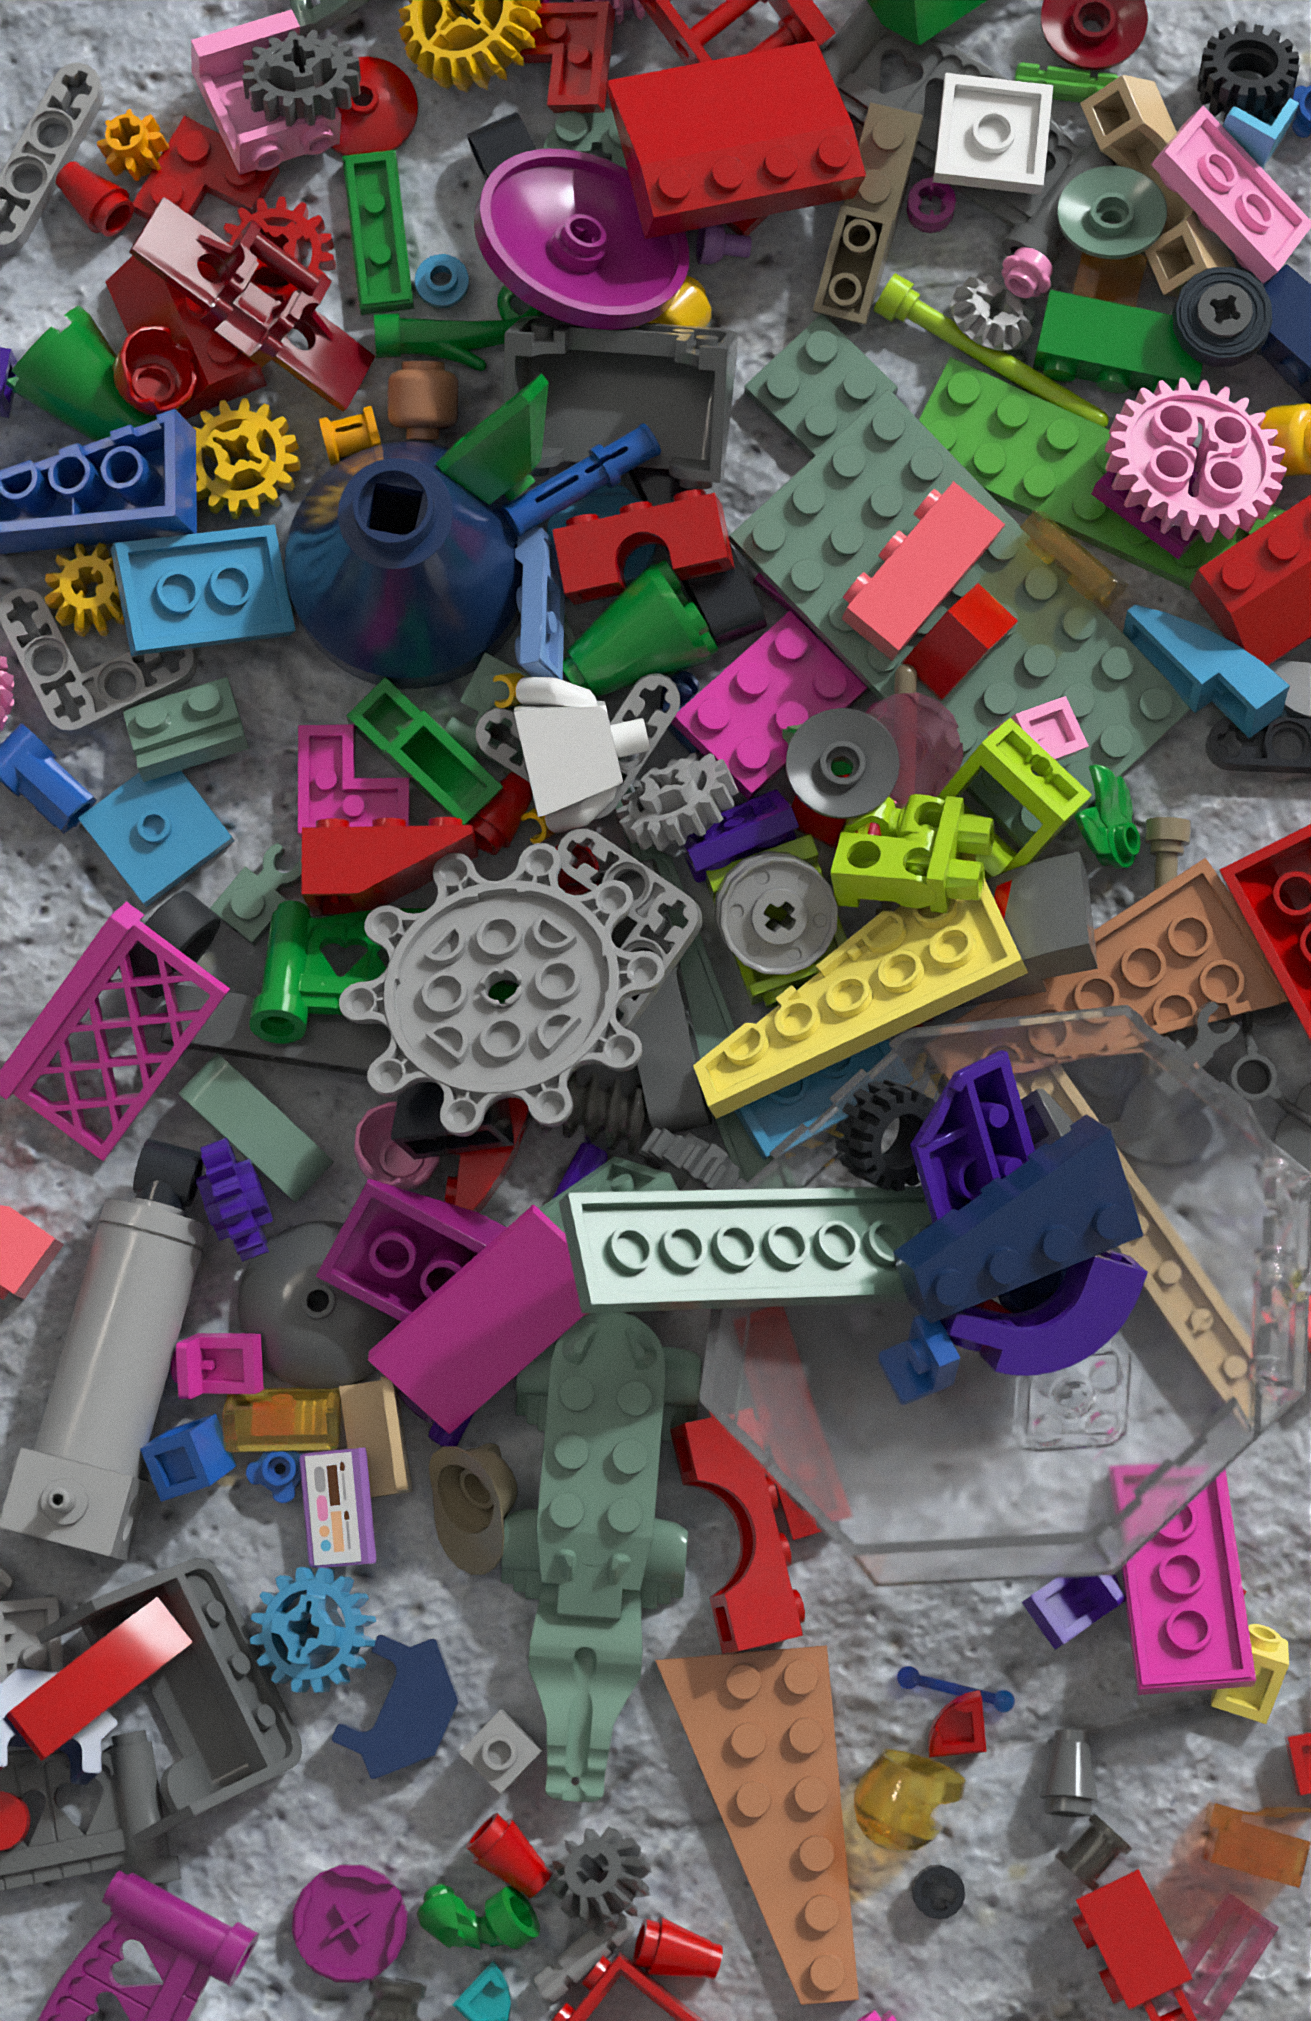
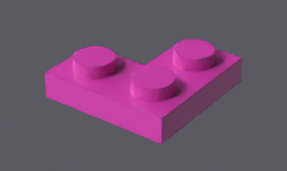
M353 724L298 725V835L300 838H302V827H316L317 820L327 818L350 821V827L372 826V820L377 818H401L406 820V826H410L409 778H355V727Z

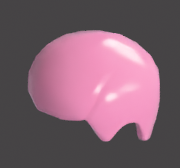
M389 1101L369 1109L356 1126L354 1153L362 1173L369 1179L404 1190L417 1189L427 1183L439 1165L440 1156L414 1160L391 1140V1130L397 1101Z

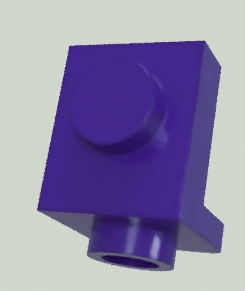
M1091 1553L1021 1603L1053 1649L1056 1650L1104 1615L1124 1603L1126 1597L1119 1588V1582L1114 1572L1107 1565L1103 1564L1096 1554Z

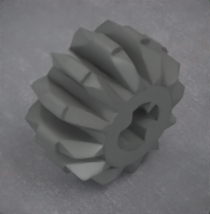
M609 1826L601 1837L594 1829L585 1827L584 1841L579 1846L574 1841L565 1840V1848L570 1855L568 1859L552 1861L553 1869L561 1877L550 1884L552 1892L559 1899H563L560 1904L561 1910L570 1919L579 1917L580 1922L586 1928L593 1930L601 1920L609 1928L617 1929L619 1913L625 1911L630 1916L638 1917V1909L634 1905L633 1900L635 1897L650 1896V1888L642 1879L651 1873L650 1864L644 1857H639L641 1847L633 1838L627 1837L623 1839V1836L617 1829L610 1828ZM605 1873L607 1876L598 1884L596 1882L597 1878Z

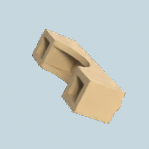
M1121 75L1081 102L1080 105L1100 151L1109 156L1119 166L1134 169L1148 176L1157 184L1165 197L1167 204L1165 228L1159 239L1144 251L1163 295L1178 297L1180 290L1194 275L1211 267L1236 268L1227 245L1215 232L1209 231L1202 225L1197 213L1178 193L1170 190L1163 183L1160 174L1151 165L1177 133L1155 81Z

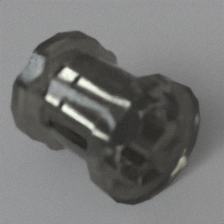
M1093 1813L1088 1819L1090 1823L1089 1828L1068 1851L1060 1850L1055 1857L1090 1890L1095 1891L1099 1887L1097 1879L1120 1853L1127 1855L1133 1848L1101 1818Z

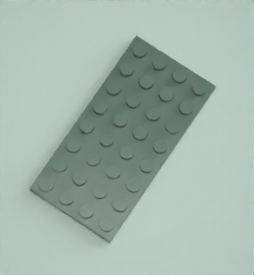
M889 389L729 535L730 543L780 593L784 600L892 713H894L896 669L902 665L901 662L940 618L977 583L1018 620L1016 625L942 701L917 679L915 737L953 777L977 747L988 737L989 731L1017 713L1066 696L1089 747L1076 755L1057 762L1092 794L1080 810H1083L1095 800L1094 784L1089 766L1095 764L1102 765L1110 769L1116 777L1120 776L1191 709L1158 669ZM954 481L1005 523V526L990 547L897 657L891 661L841 619L849 605L842 597L863 572L872 578L885 562L878 555L899 530L908 536L920 520L913 514L930 492L936 489L939 493L943 494ZM984 768L966 788L967 792L1021 848L1025 846L1043 825ZM1032 771L1033 774L1039 776L1037 772ZM1074 815V817L1067 823V825H1066L1065 827H1067V826L1075 819V815Z

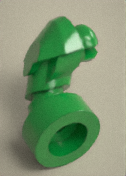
M436 1884L425 1892L423 1897L424 1904L419 1907L416 1913L420 1926L448 1948L452 1946L459 1948L466 1946L482 1950V1944H487L491 1948L507 1945L512 1949L519 1950L540 1934V1923L533 1907L522 1893L511 1886L504 1887L487 1899L485 1902V1915L476 1916L475 1911L468 1909L463 1900L454 1894L453 1888L444 1884Z

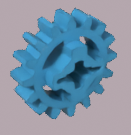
M299 1567L296 1568L295 1580L290 1576L279 1575L275 1578L279 1592L276 1594L262 1591L259 1596L263 1603L268 1606L266 1612L252 1613L251 1620L262 1625V1633L252 1636L250 1644L264 1645L266 1650L257 1660L258 1665L262 1667L275 1665L276 1669L271 1680L276 1684H285L291 1680L293 1692L307 1693L310 1685L315 1693L330 1692V1679L336 1685H347L351 1681L346 1668L364 1669L367 1665L363 1657L358 1654L360 1648L375 1646V1640L364 1635V1627L375 1623L376 1617L362 1615L360 1608L365 1605L369 1597L364 1593L350 1595L349 1592L353 1587L354 1580L351 1577L340 1576L334 1581V1569L319 1567L314 1575L311 1568ZM301 1596L299 1605L286 1612L290 1604ZM338 1606L343 1613L345 1624L337 1612ZM309 1622H311L312 1625L319 1627V1634L317 1638H315L314 1635L307 1633V1626ZM282 1639L285 1642L287 1648L289 1649L288 1654L283 1646ZM336 1648H341L338 1654L325 1665L327 1655Z

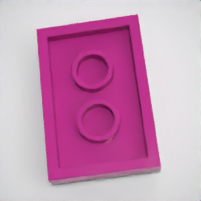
M789 611L681 708L671 723L704 756L711 753L716 761L723 759L735 781L737 789L750 800L786 767V755L789 745L783 739V729H786L787 726L803 724L810 717L826 710L837 708L849 709L864 695L867 686Z

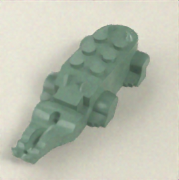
M625 1312L589 1313L585 1315L516 1376V1414L527 1416L526 1423L528 1425H537L538 1431H544L545 1435L538 1509H519L505 1517L501 1582L513 1584V1591L525 1592V1597L528 1599H539L530 1640L528 1669L537 1688L547 1720V1778L545 1791L550 1798L562 1801L593 1803L600 1800L604 1795L606 1767L614 1724L628 1697L641 1678L643 1659L642 1608L656 1609L658 1603L670 1604L671 1597L683 1598L688 1531L677 1522L656 1519L655 1517L661 1442H672L671 1428L698 1419L702 1361L697 1353L691 1350L662 1347L657 1335L651 1328L637 1317ZM573 1777L579 1778L580 1782L578 1785L572 1784Z

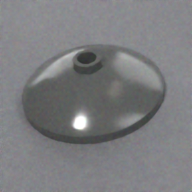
M312 1221L292 1226L280 1232L267 1242L268 1253L257 1256L250 1261L239 1289L238 1318L242 1334H261L263 1367L288 1384L309 1390L339 1389V1386L352 1385L372 1375L378 1369L368 1361L369 1351L401 1323V1321L316 1277L320 1266L344 1224L341 1222ZM319 1291L327 1293L329 1297L328 1307L321 1312L312 1311L309 1307L311 1295Z

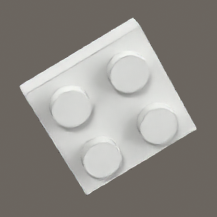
M945 73L933 182L1041 195L1044 186L1053 85Z

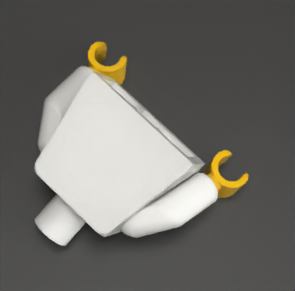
M517 672L494 676L493 682H505L510 691L507 699L494 701V705L497 708L523 704L514 707V715L536 807L522 815L521 819L522 821L528 818L535 819L539 822L542 829L541 832L531 837L530 841L533 844L541 843L555 833L589 825L615 799L616 786L623 783L618 758L651 751L644 719L640 718L610 725L605 701H597L589 689L558 678L525 677Z

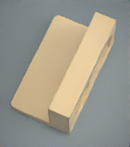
M382 1376L381 1380L339 1386L347 1448L366 1447L371 1498L413 1492L398 1387L386 1376Z

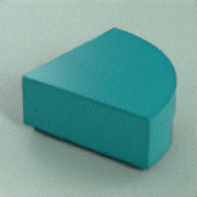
M494 1960L452 2004L468 2021L509 2020L511 2012L510 1988L503 1971Z

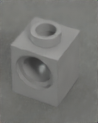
M502 1709L494 1715L459 1754L491 1786L502 1794L544 1749Z

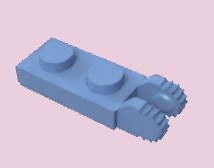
M536 525L526 531L524 535L517 536L518 540L515 542L518 545L515 548V558L523 565L522 586L518 587L516 594L517 606L521 614V636H517L515 640V654L519 666L525 669L532 677H549L563 680L565 594L555 543L553 544L549 541L550 537L543 528H539Z

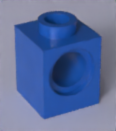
M216 1414L167 1429L140 1448L161 1502L209 1487L236 1467Z

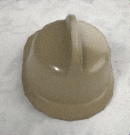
M486 1443L468 1450H463L456 1446H443L433 1453L429 1463L434 1520L438 1540L446 1555L459 1569L471 1575H485L498 1566L503 1556L505 1539L503 1520L516 1502L518 1496L517 1482L512 1470L502 1459L500 1448L497 1444Z

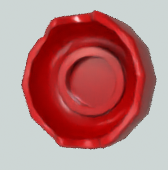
M141 326L128 335L122 343L113 364L114 384L119 394L128 404L145 415L156 416L172 409L178 411L191 399L198 380L194 362L192 361V351L189 348H183L178 345L171 337V330L164 326Z

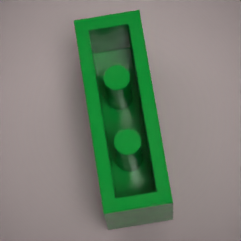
M1050 289L1033 369L1043 371L1045 376L1059 382H1072L1075 378L1096 382L1100 389L1111 393H1126L1129 390L1140 391L1143 387L1154 393L1158 382L1161 380L1172 391H1175L1180 378L1186 379L1191 390H1197L1203 363L1194 360L1181 348L1173 331L1172 315Z

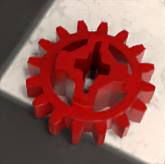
M279 196L275 208H268L264 199L259 198L257 199L258 212L251 215L246 209L240 207L237 212L241 224L236 226L225 223L223 226L226 238L230 241L226 243L232 246L244 227L253 220L261 226L259 231L261 234L299 263L309 255L308 249L312 247V257L307 269L318 277L322 273L326 275L323 271L336 269L334 255L328 253L335 248L331 233H323L325 225L320 215L308 220L309 212L307 204L304 202L299 203L292 211L288 210L284 196ZM258 258L256 259L259 265L250 282L281 303L294 291L299 294L301 293L299 289Z

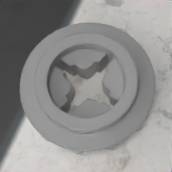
M987 275L981 281L970 276L961 287H957L952 296L950 308L956 325L968 338L981 346L993 350H1013L1022 346L1034 330L1032 322L1036 312L1026 306V298L1014 295L1007 289L1005 284H997L991 275ZM991 305L1000 309L999 315H995L993 320L988 318L991 313L989 312Z

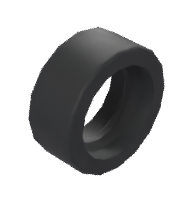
M183 890L173 895L161 905L145 922V925L197 963L215 938L220 928L221 918L193 894ZM138 941L129 953L133 977L160 974L157 955ZM171 966L172 973L179 972ZM162 984L138 987L150 998L157 999L164 995Z

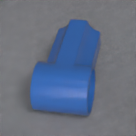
M21 723L0 744V782L17 797L20 795L25 797L45 819L65 834L81 823L78 817L92 808L97 800L55 761L56 755Z

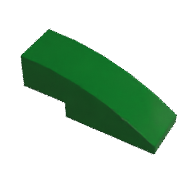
M386 677L346 715L348 724H353L355 731L405 778H409L410 782L446 814L450 817L462 819V825H468L503 790V786L424 710L421 712Z

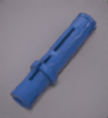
M642 423L635 430L605 447L600 444L589 449V456L549 478L515 500L503 504L501 509L513 532L518 537L524 535L526 531L560 511L567 509L605 485L609 488L616 486L621 482L620 476L647 460L659 456L661 449L650 428L645 423Z

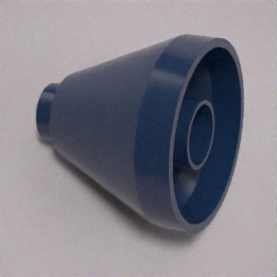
M394 442L357 452L340 461L313 485L299 505L291 523L285 550V572L290 597L304 630L315 646L332 663L352 676L375 685L386 677L397 689H421L443 685L462 678L477 669L485 652L494 656L509 640L521 619L516 594L518 587L522 586L523 565L515 558V548L518 546L515 543L518 540L517 535L513 532L501 509V506L509 503V501L503 494L488 505L444 474L435 463L450 449L448 447L424 442ZM410 532L406 535H398V533Z

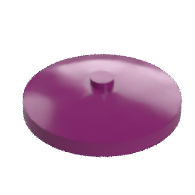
M549 148L515 155L497 166L490 174L475 207V237L479 249L493 273L511 292L533 308L573 325L601 330H617L648 323L659 317L671 306L685 281L689 269V246L685 232L645 239L628 170L592 154L568 149Z

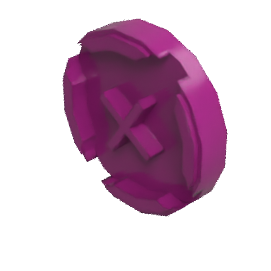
M341 1864L320 1872L302 1889L293 1909L292 1936L300 1955L315 1973L334 1982L359 1983L381 1974L398 1957L407 1937L408 1911L400 1890L384 1873L363 1864Z

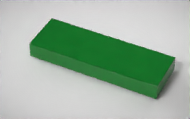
M396 150L342 156L361 315L414 309Z

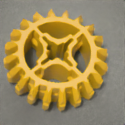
M408 0L411 3L410 5L398 9L400 19L404 22V25L398 31L401 40L406 44L404 49L407 57L413 64H417V69L425 78H430L431 81L435 80L440 87L447 90L455 85L460 91L466 93L469 92L474 82L480 88L488 90L490 77L495 74L499 79L507 81V71L505 68L512 62L514 65L524 66L523 58L519 53L522 49L536 48L535 40L530 32L542 28L540 18L535 13L542 8L540 0ZM460 13H464L469 18L466 20ZM471 18H474L475 20H478V21L480 22V24H479V25L475 24V23L471 20Z

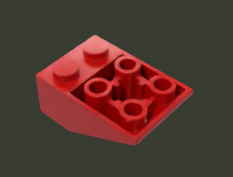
M390 817L372 820V826L350 827V821L345 819L327 818L317 820L316 827H302L301 894L313 916H332L374 910L380 906H386L434 880V865L441 857L451 853H460L469 857L470 860L477 858L478 845L472 825H462V819L456 817L429 819V826H406V820Z

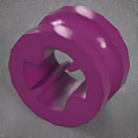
M933 177L925 178L915 183L909 191L906 208L907 217L912 226L925 233L940 232L948 227L953 219L956 204L954 190L949 184L933 182ZM928 196L929 201L932 200V196L940 198L941 213L934 215V210H931L930 215H926L921 212V198Z

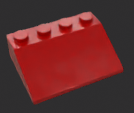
M816 41L607 80L606 87L645 239L852 199L866 177L853 123Z

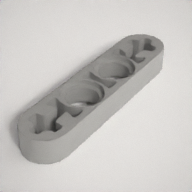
M79 62L70 63L56 73L0 173V223L3 224L11 212L7 200L4 199L8 197L16 204L10 215V221L14 228L13 232L2 231L0 233L1 255L13 254L25 245L57 188L55 184L57 174L63 166L72 161L102 107L105 98L102 83L96 71L87 64ZM84 81L88 87L89 94L88 96L78 94L71 105L73 115L77 118L74 120L66 113L72 100L68 87L71 85L78 88ZM52 124L64 126L68 130V136L62 145L49 148L39 142L40 133L45 127ZM32 169L42 174V184L36 191L25 194L14 189L15 178L20 172Z

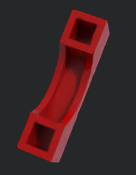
M745 1409L684 1423L671 1428L670 1433L682 1484L700 1488L717 1497L731 1512L739 1531L740 1553L736 1568L726 1584L709 1597L722 1654L738 1652L803 1636L801 1623L805 1621L804 1604L800 1593L796 1589L792 1590L787 1567L792 1562L791 1550L784 1533L778 1532L774 1510L778 1508V1495L773 1480L769 1476L765 1477L760 1454L764 1453L765 1442L759 1423L756 1420L752 1421L750 1410Z

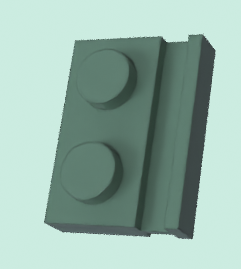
M228 677L122 710L133 752L137 760V767L143 782L250 749Z

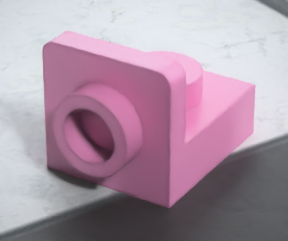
M1066 696L1010 717L1056 761L1076 755L1089 747ZM1001 723L1000 725H998L997 727H995L994 729H992L991 731H989V732H988V736H990V735H991L997 728H999L1003 723Z

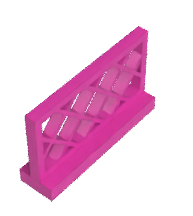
M127 901L110 915L0 1069V1095L7 1100L14 1094L102 1161L109 1156L230 991V988L143 924L141 920L145 915ZM138 941L157 955L160 974L133 977L129 953ZM171 966L179 972L172 973ZM120 967L122 978L111 979ZM192 981L211 996L201 1009L179 1011L174 983ZM162 984L168 1012L141 1015L136 987ZM124 988L129 1017L103 1019L99 1001L101 992L103 990ZM89 1010L91 1021L80 1022ZM192 1020L183 1033L181 1021ZM170 1022L174 1042L173 1048L166 1052L148 1053L143 1025ZM132 1027L137 1055L110 1057L105 1029ZM94 1031L99 1058L73 1061L68 1039L70 1035L74 1032ZM59 1052L61 1062L51 1063ZM162 1062L154 1074H152L150 1063ZM139 1065L143 1089L140 1093L118 1095L113 1067ZM101 1069L106 1096L80 1099L75 1071ZM63 1073L69 1100L52 1102L33 1087L44 1074ZM131 1104L122 1116L120 1105ZM109 1106L113 1130L105 1141L86 1127L83 1109ZM71 1110L72 1116L65 1111Z

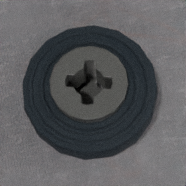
M1211 267L1194 275L1180 290L1172 311L1173 331L1181 348L1197 362L1212 367H1232L1252 358L1265 344L1273 322L1271 300L1263 285L1248 272L1233 267ZM1223 309L1220 312H1214V310Z

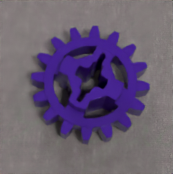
M227 1138L200 1147L206 1175L196 1178V1183L207 1217L217 1234L218 1240L221 1241L230 1237L242 1262L268 1253V1243L262 1230V1225L273 1222V1217L261 1181L254 1170L251 1160L237 1161L233 1148L230 1146Z

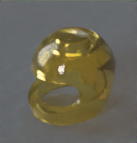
M884 1749L864 1771L854 1790L853 1806L856 1821L868 1840L884 1850L897 1853L917 1851L934 1841L943 1830L942 1825L930 1816L933 1809L940 1804L960 1801L964 1795L966 1779L953 1769L934 1760L901 1750Z

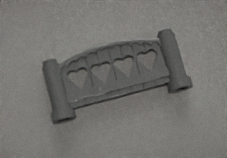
M862 0L822 51L823 58L850 118L863 127L870 102L921 114L924 119L925 89L932 83L943 85L945 73L1008 80L978 59L934 38H930L919 46L883 26L867 0ZM887 54H897L903 59L905 66L917 67L922 73V78L918 82L882 94L880 92L881 59ZM1050 117L1047 156L1053 160L1054 168L1045 172L1041 195L949 185L1013 228L1002 242L1003 251L1007 256L1014 255L1015 251L1019 248H1032L1045 255L1053 266L1059 257L1057 248L1065 238L1057 218L1058 201L1062 191L1079 174L1101 166H1115L1116 162L1100 151L1097 142H1092L1088 147H1083L1082 149L1074 145L1068 135ZM940 119L927 124L923 120L913 157L914 162L926 168L933 175Z
M145 1730L112 1736L113 1748L109 1749V1751L101 1752V1772L94 1779L101 1783L103 1795L86 1835L56 1802V1792L59 1787L71 1783L70 1760L67 1754L56 1750L41 1762L32 1749L8 1751V1763L0 1771V1791L13 1793L23 1799L28 1792L38 1790L45 1796L46 1806L29 1846L22 1841L12 1849L0 1851V1891L120 1868V1871L127 1875L133 1872L155 1885L181 1880L178 1856L170 1857L167 1832L139 1846H136L132 1835L164 1819L152 1741H147ZM73 1784V1785L76 1786L77 1788H79V1787L81 1786V1785H78V1784Z

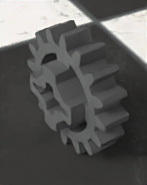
M311 30L306 38H304V35L298 36L295 31H289L288 38H285V41L281 42L276 37L268 38V49L254 47L252 49L253 59L244 60L243 62L244 74L242 75L245 99H250L253 112L265 110V117L269 122L277 119L279 116L285 117L286 126L292 127L297 118H305L309 126L315 125L316 116L319 115L333 120L336 118V107L349 110L352 107L351 97L359 96L361 93L358 57H353L350 44L338 47V38L333 34L324 40L318 39L317 30Z
M655 1127L638 1152L644 1158L645 1164L654 1169L670 1173L679 1191L751 1189L748 1183L738 1178V1172L741 1168L732 1163L727 1157L729 1154L715 1144H710L696 1137L689 1131H685L682 1136L679 1134L674 1136L664 1128L659 1130Z

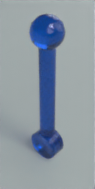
M912 1666L902 1667L897 1674L898 1684L905 1689L921 1686L957 1696L980 1690L982 1702L993 1704L994 1708L1001 1713L1011 1711L1015 1705L1014 1695L1008 1690H999L993 1693L921 1675Z

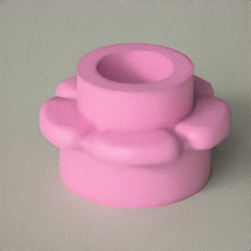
M1027 247L1019 248L1015 251L1014 255L1007 256L1002 262L1004 283L1007 289L1014 295L1021 298L1038 297L1041 293H1047L1050 289V277L1053 274V266L1049 259L1041 252Z

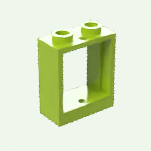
M1009 718L977 747L937 798L945 801L946 796L960 797L984 768L1043 824L1018 854L995 833L991 854L989 856L974 854L977 862H983L984 878L987 880L1012 869L1033 863L1088 801L1092 794L1016 722ZM1032 770L1037 772L1039 776L1033 774ZM964 804L965 814L976 815Z

